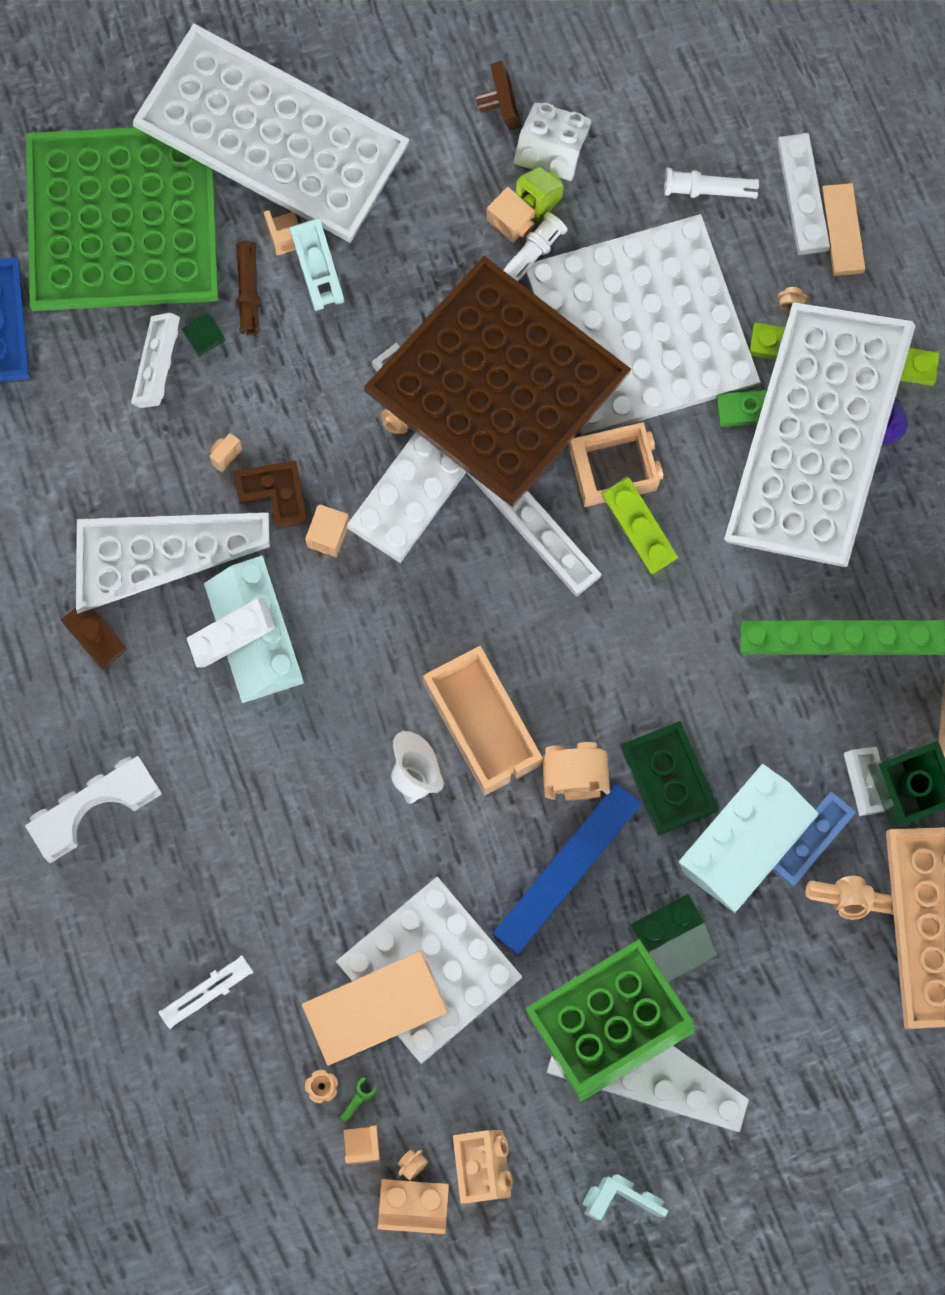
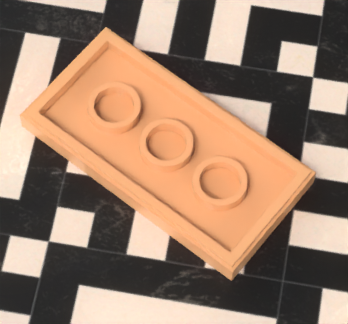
M423 950L302 1004L327 1066L449 1013Z

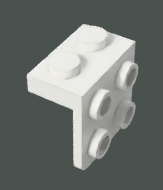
M534 103L520 132L513 164L533 170L541 167L546 172L551 171L555 173L559 178L572 181L580 150L591 126V119L584 117L578 112H568L555 108L548 103Z

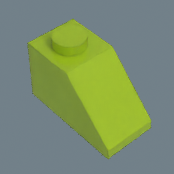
M538 167L520 176L517 180L516 194L535 210L534 220L539 224L544 219L543 216L550 212L562 199L564 185L555 173L551 171L546 172L541 167Z

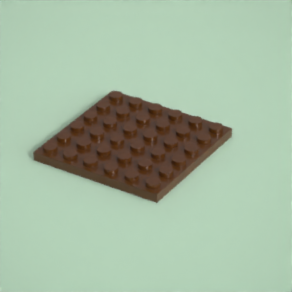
M483 256L364 386V392L513 508L628 377L631 368L491 260Z

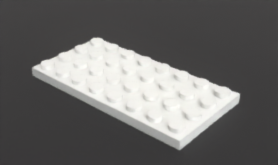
M193 24L133 120L135 128L310 221L320 218L323 229L349 243L353 240L409 144V139L196 24Z
M793 302L724 538L727 543L842 567L848 566L914 333L915 324L913 321Z

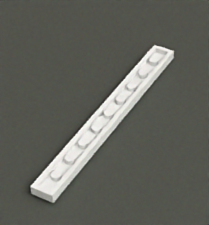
M397 343L372 361V366L377 372L400 348ZM466 472L576 597L601 577V573L528 491L512 508Z

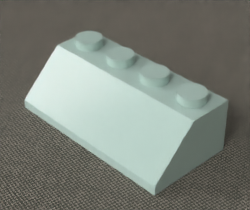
M263 556L231 565L205 582L204 586L216 621L257 598H264L275 625V629L227 655L242 703L304 684Z
M762 764L679 860V864L686 877L735 913L818 816V812L788 781Z

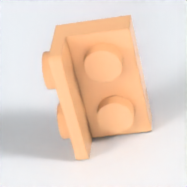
M487 1130L453 1135L461 1204L510 1198L513 1180L511 1173L508 1171L506 1156L509 1148L503 1130Z

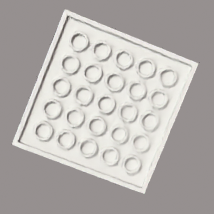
M701 214L534 262L526 272L533 294L631 368L628 377L579 431L580 437L611 430L716 399L718 394L737 393L757 387L760 384L759 376Z

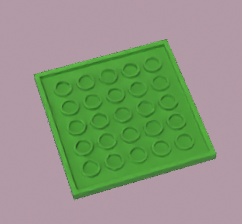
M137 128L26 133L31 311L219 301L214 173L212 168Z

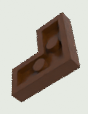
M296 460L234 471L239 504L271 499L276 529L307 524Z

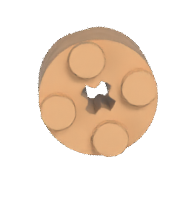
M597 743L577 744V749H565L564 746H549L545 748L542 764L544 795L546 798L556 800L555 794H564L565 800H585L601 797L600 790L606 794L610 793L608 755L603 749L597 748Z

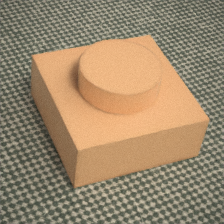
M229 433L225 439H218L210 450L211 455L209 457L212 466L221 473L242 451L240 440L233 434Z

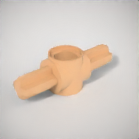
M846 876L839 879L835 885L812 880L807 883L805 890L807 898L831 903L833 909L839 910L840 916L845 919H860L869 914L870 911L894 915L892 895L874 892L871 886L866 885V881L862 877Z

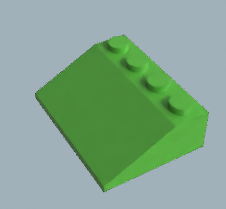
M640 939L525 1008L580 1103L694 1033L693 1020Z

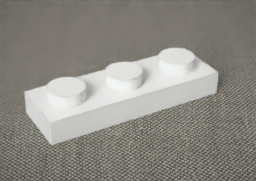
M173 313L151 316L131 404L139 408L158 406L161 403L165 392L164 386L167 372L171 366L173 346L178 335L179 316Z
M257 598L187 637L196 667H206L272 631L275 629V625L266 600L264 598Z

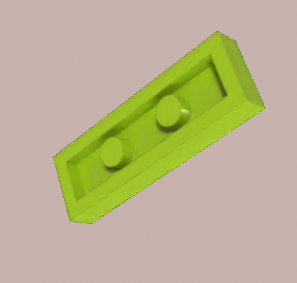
M628 476L600 493L651 575L679 558Z

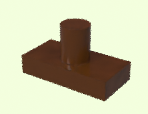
M502 60L491 63L490 66L496 89L475 95L480 113L500 107L502 118L509 130L520 128L521 123L509 72Z
M75 607L61 619L63 625L102 670L127 650L126 646L94 609L77 613Z

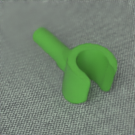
M366 1077L358 1081L355 1090L356 1095L340 1117L346 1123L364 1100H370L376 1092V1085L368 1094L360 1090V1086L363 1085Z

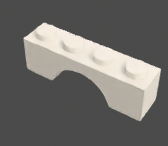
M131 756L124 758L114 766L116 770L106 776L99 774L86 783L87 787L77 794L75 791H72L58 800L59 805L49 811L42 809L30 817L31 822L26 824L25 827L49 863H52L78 846L77 829L79 822L92 807L100 803L116 802L136 811L162 794L139 756L134 759Z

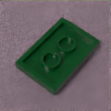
M681 721L620 745L622 754L657 836L718 812L719 809Z

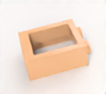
M644 422L573 438L569 443L568 449L584 507L605 503L600 493L606 490H596L587 452L636 441L646 480L634 482V486L639 494L657 491L659 482L663 479V472L659 460L654 461L651 451L655 450L654 438L651 431L646 432Z

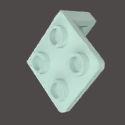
M618 1174L613 1175L612 1178L609 1176L604 1177L599 1187L592 1186L583 1201V1205L587 1207L584 1214L594 1220L602 1219L615 1193L658 1217H666L668 1210L662 1207L665 1201L647 1191L646 1193L643 1192L642 1195L632 1190L634 1183Z

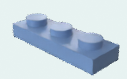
M832 791L815 809L818 812V816L772 869L792 888L856 813Z

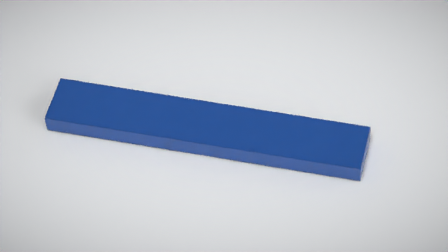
M616 783L610 790V793L604 797L492 935L516 955H519L642 803Z

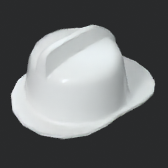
M402 731L396 734L393 740L396 764L392 771L391 779L395 787L403 793L406 802L412 804L429 793L441 791L444 782L432 747L425 739L413 732Z

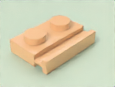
M381 1179L378 1229L445 1234L449 1184Z

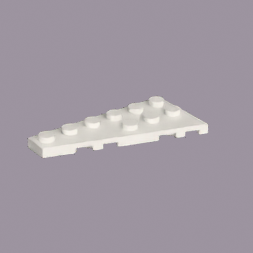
M269 513L77 519V613L270 547Z
M674 1046L602 1089L605 1092L735 1132H740L749 1101L748 1098ZM551 1056L547 1074L565 1079Z

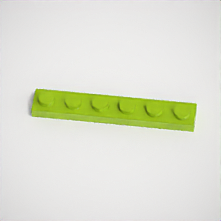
M754 322L749 348L751 356L776 360L786 327ZM909 348L900 381L934 386L939 353Z

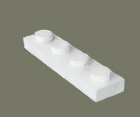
M809 133L779 137L777 144L798 255L827 252L829 251L830 243Z

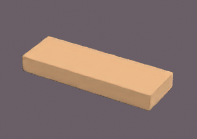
M853 183L822 186L821 195L830 243L829 251L833 276L862 274L865 272V263Z

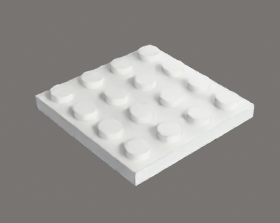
M438 877L433 879L336 961L349 979L354 981L423 950L449 1013L397 1035L420 1064L424 1063L522 979L520 973Z

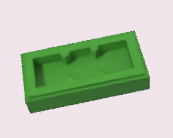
M767 390L718 394L716 396L719 427L758 424Z

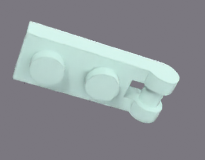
M320 218L289 227L314 311L324 309V305L333 302L335 305L344 303L343 293ZM328 282L330 291L319 293L318 285Z

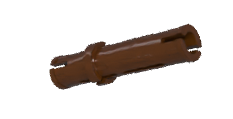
M241 241L236 244L239 288L236 307L239 308L240 314L239 331L241 334H245L246 330V335H255L260 332L258 306H261V299L257 292L256 243Z

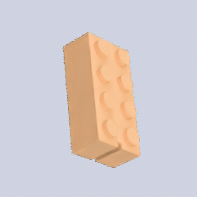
M481 646L423 675L424 687L484 796L510 783L511 774L517 779L542 765L543 758Z

